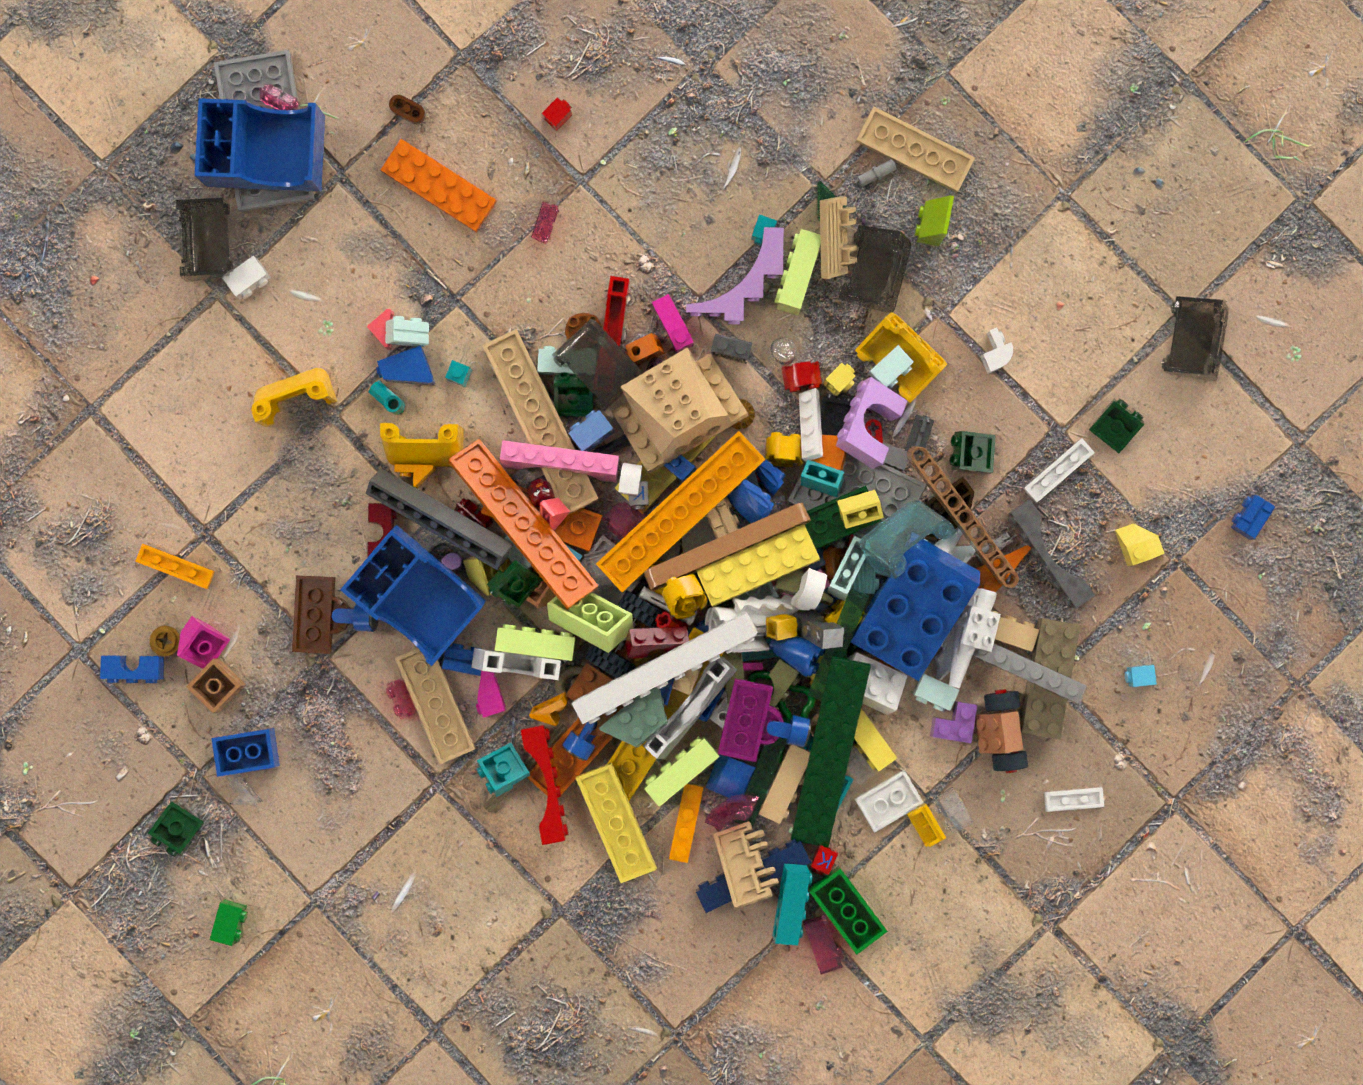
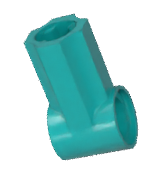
M380 380L374 382L370 387L368 393L381 403L387 411L394 415L403 413L405 410L404 401ZM398 401V407L392 410V402Z

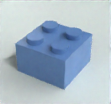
M595 410L591 411L585 416L586 420L581 424L577 422L570 427L571 431L568 434L581 451H591L615 433L613 427L600 410L597 412Z

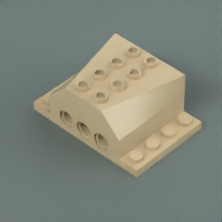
M688 347L622 385L621 389L628 402L611 411L648 474L749 416L711 354L695 362Z

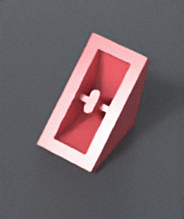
M386 309L367 326L387 350H391L392 344L385 343L386 321L393 319L394 312L391 309Z
M559 498L540 502V514L555 531L570 513L569 509Z

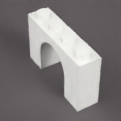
M474 648L472 668L482 671L518 673L558 680L561 664L560 660L477 648Z

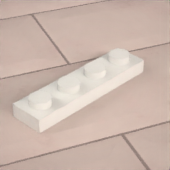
M816 388L799 393L802 459L807 462V459L814 460L823 457L820 395Z
M1081 438L1023 489L1037 503L1095 452Z

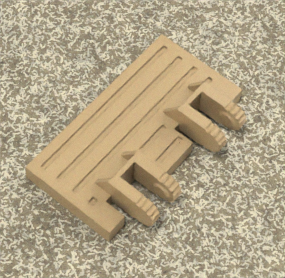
M845 196L820 200L821 279H830L848 274V265L845 264L857 262V257H850V252L857 250V245L843 246V244H847V227L843 226L856 224V219L849 218V213L856 212V207L842 208V206L847 205V197Z
M749 821L713 834L735 909L772 897L770 887L779 884L777 878L762 883L760 881V878L771 875L776 871L774 867H769L756 872L757 869L764 867L759 851L767 848L768 844L767 842H760L750 846V841L761 838L765 834L763 830L745 835V833L753 831Z

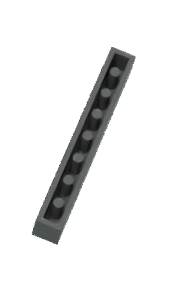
M381 468L369 480L366 490L367 495L494 569L498 570L509 557L513 546L512 543Z

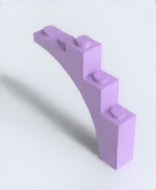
M764 227L763 243L758 258L746 277L731 291L716 299L702 303L686 304V312H690V316H702V313H709V316H721V313H724V321H728V324H740V321H744V298H748V301H759V298H763L764 274H767V278H779V275H783L784 228Z

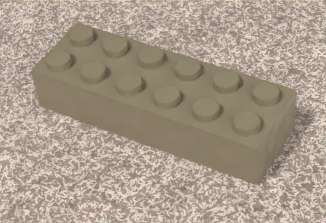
M1038 618L1036 629H1039V633L1031 654V661L1071 678L1081 625ZM1027 681L1020 716L1021 732L1060 740L1067 699Z

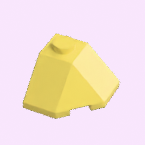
M1131 524L1115 530L1127 566H1133L1164 554L1158 535L1144 528Z
M474 556L463 561L469 580L486 596L492 595L489 592L490 588L487 583L499 570L505 572L511 565L509 558L498 570Z

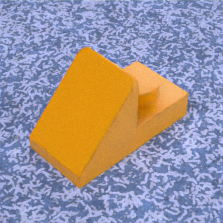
M394 464V472L399 474V477H411V474H413V487L416 489L436 468L434 465Z
M566 692L532 707L529 714L530 718L557 726L560 720L557 712L562 711L566 707L569 697L565 696Z

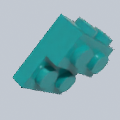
M512 743L477 760L478 768L476 770L481 779L485 777L488 782L485 784L490 794L494 793L496 797L513 789V784L530 776L528 769Z

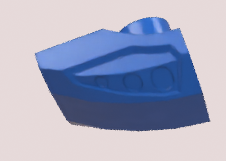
M767 460L754 470L760 479L761 485L773 497L784 483L783 479L786 475L778 468L773 467V464Z
M746 479L726 496L731 505L750 523L767 517L774 506V503L770 501L771 496L762 492L761 488Z
M719 754L705 788L741 802L756 767Z

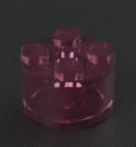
M625 501L622 504L618 502L601 518L603 522L606 520L609 523L606 527L620 541L643 520L639 515L635 516L631 512L632 508Z

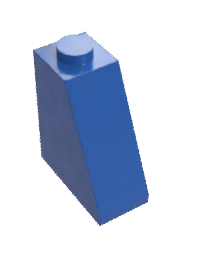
M421 346L377 361L379 366L376 367L377 373L386 382L422 385L436 384Z

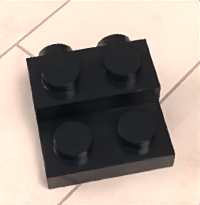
M826 394V397L821 398L822 435H838L844 426V418L850 411V403L853 398L845 397V400L837 399L836 395Z

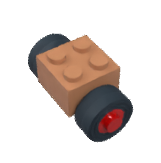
M999 689L995 690V693L984 695L986 711L999 712L977 714L975 717L979 753H995L992 755L994 771L1016 773L1017 770L1027 768L1026 751H1020L1023 750L1019 713L1018 711H1007L1020 707L1019 692Z

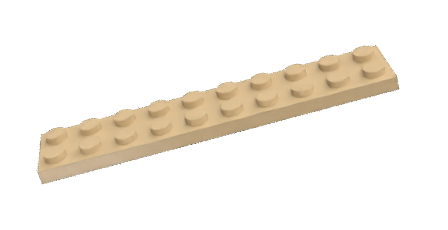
M515 329L482 345L529 444L575 450L518 330ZM541 468L547 481L551 484L555 498H559L569 509V514L599 500L588 475L567 470Z

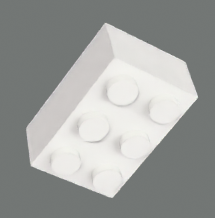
M858 652L850 655L847 659L871 664L862 704L886 715L895 712L906 683L907 675Z

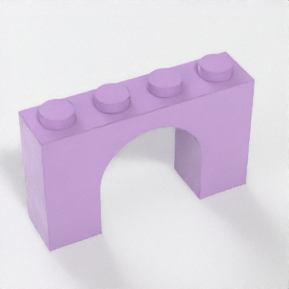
M870 377L864 381L862 380L856 388L857 393L850 403L849 413L844 418V426L837 435L838 441L836 446L874 469L884 463L889 448L874 439L867 432L863 420L866 409H871L889 421H893L902 416L907 400Z

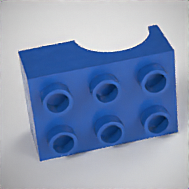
M199 98L194 176L206 187L322 192L325 115L316 103H308V107L299 110H275L253 105L246 100Z
M397 525L391 529L340 589L375 620L386 622L406 636L422 652L426 662L431 666L481 610L486 601Z
M912 533L893 571L881 589L875 593L864 611L865 614L862 615V620L854 629L851 643L919 681L980 585V571Z

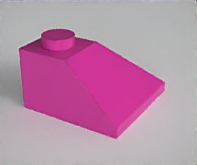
M191 616L181 630L177 656L204 669L212 659L219 657L230 639L206 622Z

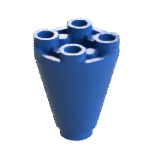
M792 637L778 641L772 639L769 649H772L777 656L806 677L817 673L820 663H817L818 659L824 655L826 650L801 637Z

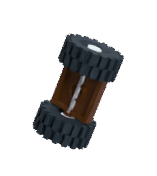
M626 590L617 606L632 613L633 629L658 628L655 620L658 614L663 612ZM626 638L609 653L592 645L585 657L616 678L636 668L630 662L632 658H628L625 644Z

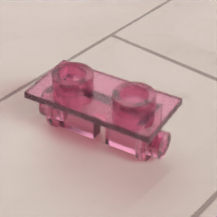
M265 84L263 88H259L260 100L268 106L278 110H294V108L297 109L300 105L297 98L287 93L280 97L283 91L271 84Z
M542 201L531 238L543 244H546L551 239L553 222L555 223L559 213V206L555 204L550 205Z
M400 678L394 681L395 685H393V682L386 684V693L395 705L393 706L395 715L400 720L406 718L405 714L408 717L414 715L415 708L411 698L403 700L402 697L409 694L404 681L402 682Z

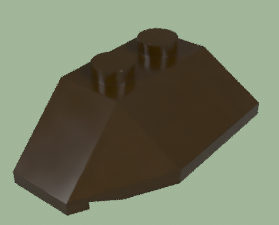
M963 476L952 483V485L971 510L975 492ZM935 496L915 509L905 526L910 536L914 533L923 539L936 542L957 528ZM950 497L948 500V505L952 507L955 504L954 497ZM965 512L961 513L959 516V520L961 522L965 521L967 518Z

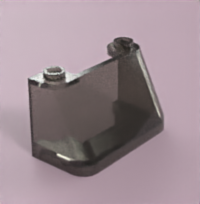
M224 198L176 200V209L180 210L179 221L182 228L183 248L181 263L184 265L179 267L180 277L186 282H194L229 276L230 272H233V262L229 257L227 215H230L229 203H226Z
M858 225V229L854 233V242L859 247L857 262L854 264L850 282H845L839 288V299L881 312H894L911 252V241L901 231Z
M1176 296V301L1172 303L1171 312L1174 313L1176 318L1171 351L1166 358H1163L1162 369L1168 374L1206 381H1217L1229 308L1224 300Z
M593 319L587 321L552 354L554 362L559 367H569L594 394L593 404L603 411L607 410L624 394L621 389L622 385L643 374L638 366Z

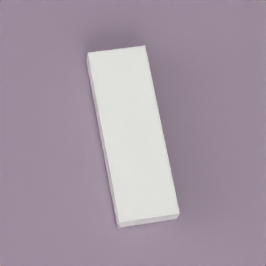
M1103 788L1044 792L1045 811L1053 812L1104 807Z

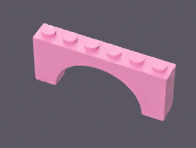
M502 440L500 461L503 468L517 470L530 467L560 469L589 475L600 481L617 483L619 456Z

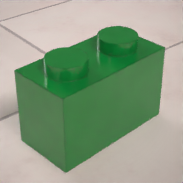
M226 899L221 901L209 940L229 946L239 942L243 933L240 930L241 925L245 923L248 915L246 911L247 905Z

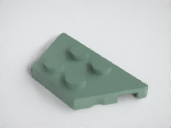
M654 687L650 689L651 693L643 698L637 696L634 698V702L622 708L599 727L600 731L637 748L668 723L661 690Z

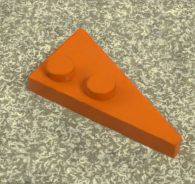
M1026 545L1004 556L1013 569H1015L1031 547ZM999 558L994 560V568L1000 565ZM983 565L976 568L980 571V585L978 588L997 592L1002 585L998 583L987 566ZM1010 573L1005 576L1004 581H1006Z

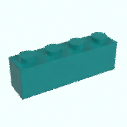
M784 863L772 932L775 944L798 946L799 938L802 939L803 927L801 926L802 921L806 919V909L804 908L805 903L809 901L808 885L812 883V873H810L807 865Z

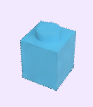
M1155 666L1127 667V672H1125L1126 683H1129L1130 687L1156 685Z

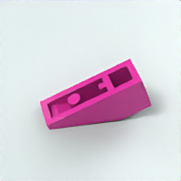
M669 294L653 301L652 305L676 354L687 347L694 346L689 331Z
M481 671L476 709L479 715L482 714L483 718L507 710L495 672Z

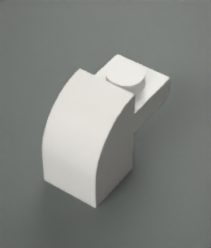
M997 328L987 333L993 350L984 353L980 357L987 374L1005 366L1013 354L1012 342L1004 345V335Z
M623 463L618 490L620 494L638 496L643 465Z
M809 568L801 578L799 591L792 597L791 605L796 606L800 610H815L822 598L827 575Z

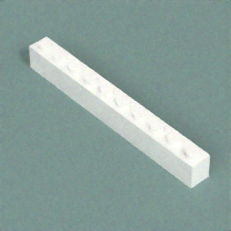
M746 611L572 702V705L582 724L586 722L592 724L600 719V715L604 713L609 715L615 712L617 706L622 704L625 707L634 702L633 698L647 696L651 693L650 689L654 687L660 689L668 684V680L682 678L687 670L691 669L693 672L701 668L703 662L709 660L711 663L720 658L719 654L725 651L728 654L736 650V645L742 642L744 645L755 640L754 636L758 632Z

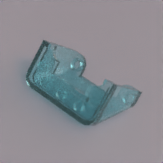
M912 500L864 535L860 541V548L877 574L896 579L907 567V561L903 553L928 534H934L937 538L943 540L951 537L956 533V530L948 520L926 504L918 500Z

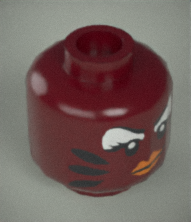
M544 479L534 480L528 487L527 492L531 504L535 507L540 508V502L543 500L555 498L551 484Z

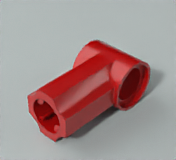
M667 612L658 614L655 620L658 628L687 627L688 631L686 623L676 619Z

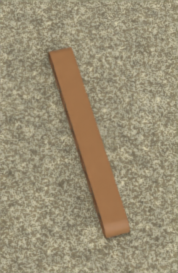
M919 446L911 447L907 452L908 460L999 584L1008 588L1015 587L1019 581L1018 574L925 448ZM920 450L922 456L919 460L916 461L914 459V453L915 451ZM930 465L933 468V472L927 476L925 469ZM940 481L944 483L942 491L937 490V484ZM950 497L955 498V504L952 507L948 505ZM965 512L967 518L965 521L961 522L959 520V516L961 513ZM976 527L978 533L975 537H972L971 530ZM988 543L989 549L983 553L982 546ZM999 558L1000 565L994 568L993 562ZM1010 573L1011 580L1005 583L1004 578Z
M797 503L644 571V575L651 591L658 590L667 586V580L672 577L679 578L697 573L696 570L797 526L806 525L811 519L804 504Z

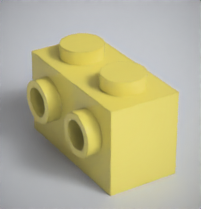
M841 363L825 379L823 385L833 395L838 396L842 391L846 393L855 383L853 381L855 378L853 373L855 371L850 365Z
M875 490L837 501L846 529L884 518L880 500Z

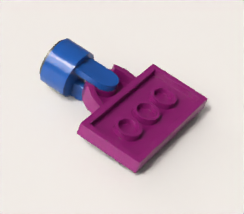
M735 678L718 754L756 762L760 744L768 745L775 743L779 737L786 738L787 744L804 747L809 738L811 721L809 718L792 715L790 723L784 722L781 713L775 707L769 705L773 686Z

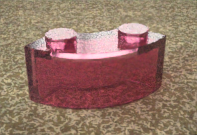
M745 794L731 796L712 809L704 823L723 830L730 824L731 820L739 819L746 821L753 815L758 797Z
M825 915L804 921L803 924L820 974L843 968L841 959H844L841 948H836L832 933L835 932L832 922H827Z

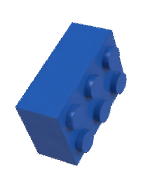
M274 728L211 738L217 777L280 766Z

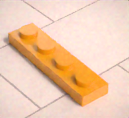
M146 544L141 545L135 562L205 589H209L215 571Z
M687 783L683 788L669 855L670 860L688 863L703 786Z

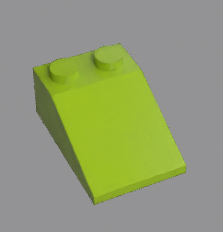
M950 195L928 200L923 206H920L918 217L921 218L920 225H916L914 236H917L916 242L934 246L941 244L947 235L954 196Z

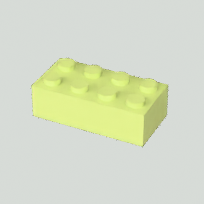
M801 229L800 234H795L791 249L795 250L794 253H789L786 267H789L788 271L784 270L780 285H783V289H778L774 302L778 304V310L799 315L821 245L820 234Z
M592 592L568 610L557 596L547 603L549 621L608 653L627 637L629 629H633L632 613Z
M503 624V627H498L495 651L569 661L575 660L577 637H573V633L561 632L560 635H556L554 630L547 629L535 632L536 628L522 627V630H518L516 625Z
M699 736L690 743L691 747L687 751L682 749L677 753L675 761L665 763L660 768L661 772L657 776L652 774L645 780L646 785L644 789L659 807L719 757L718 752L704 736L702 738Z

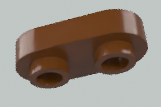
M395 95L389 101V107L395 115L412 124H420L424 121L426 113L420 104L402 95ZM398 104H403L401 109L396 108ZM416 112L419 113L417 118L413 117V114Z

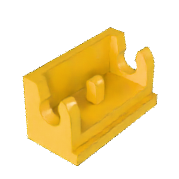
M926 803L907 813L926 847H931L946 839Z

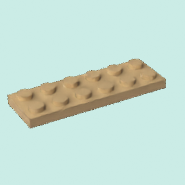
M874 106L856 139L857 143L956 193L959 191L975 157Z
M418 648L396 657V662L439 764L475 750V745L439 659L432 666L429 665Z

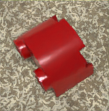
M810 361L792 364V366L782 367L785 390H790V393L801 391V387L808 386L809 390L814 388L818 389L820 385H823L818 361L813 363Z

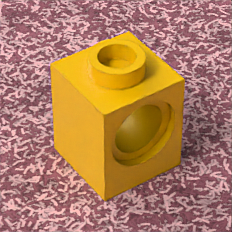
M786 613L766 617L767 637L778 641L797 636L798 624L796 617Z

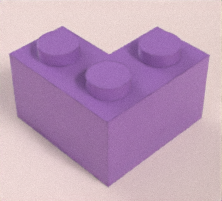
M955 701L952 720L933 717L930 736L972 743L977 705Z

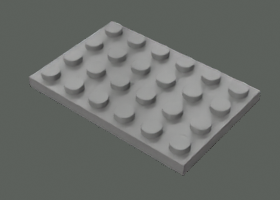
M847 453L842 470L844 471V482L838 497L866 486L868 491H876L884 518H881L882 522L852 535L891 553L922 497L927 484L885 464L872 469ZM800 477L788 499V503L792 505L803 503L807 511L838 497L801 486Z

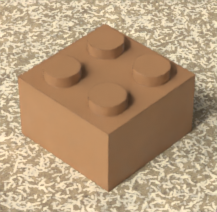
M215 658L186 687L215 714L220 713L246 684L220 658Z

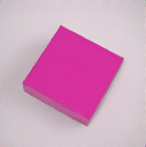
M743 662L744 671L763 669L762 662Z

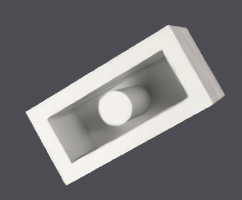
M252 256L224 276L223 280L234 295L241 300L251 296L252 291L257 287L265 286L271 277L259 260Z

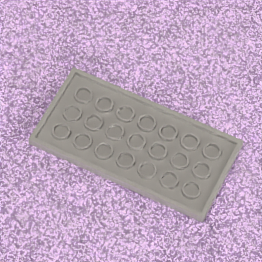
M289 50L214 62L220 99L246 100L253 105L275 110L300 109ZM234 188L239 212L314 200L313 191Z

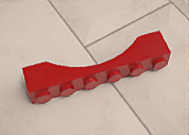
M610 276L603 333L593 383V391L597 393L613 395L630 286L629 278Z
M545 724L521 729L524 750L539 764L547 784V806L543 819L539 824L542 845L565 841L569 831L567 824H563L562 816H565L564 805H560L558 798L562 797L560 785L556 786L555 778H558L556 766H552L551 759H554L553 748H549L548 740L551 739L549 728H545Z

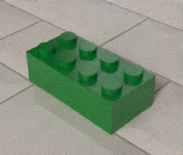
M839 865L829 875H825L808 888L811 895L856 955L888 932Z

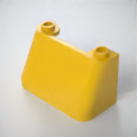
M891 312L855 351L863 362L873 361L877 365L899 345L914 361L910 365L912 369L905 376L900 374L896 378L898 380L896 384L899 386L898 395L911 403L944 369L947 363L898 315Z
M314 368L257 389L251 408L254 421L264 427L274 425V416L281 412L278 403L307 393L314 400L324 399L328 405L338 402L329 375L322 368Z
M380 423V437L386 459L392 465L452 467L448 460L463 450L464 429L458 424H445L439 429L438 439H407L400 435L399 428L395 424Z

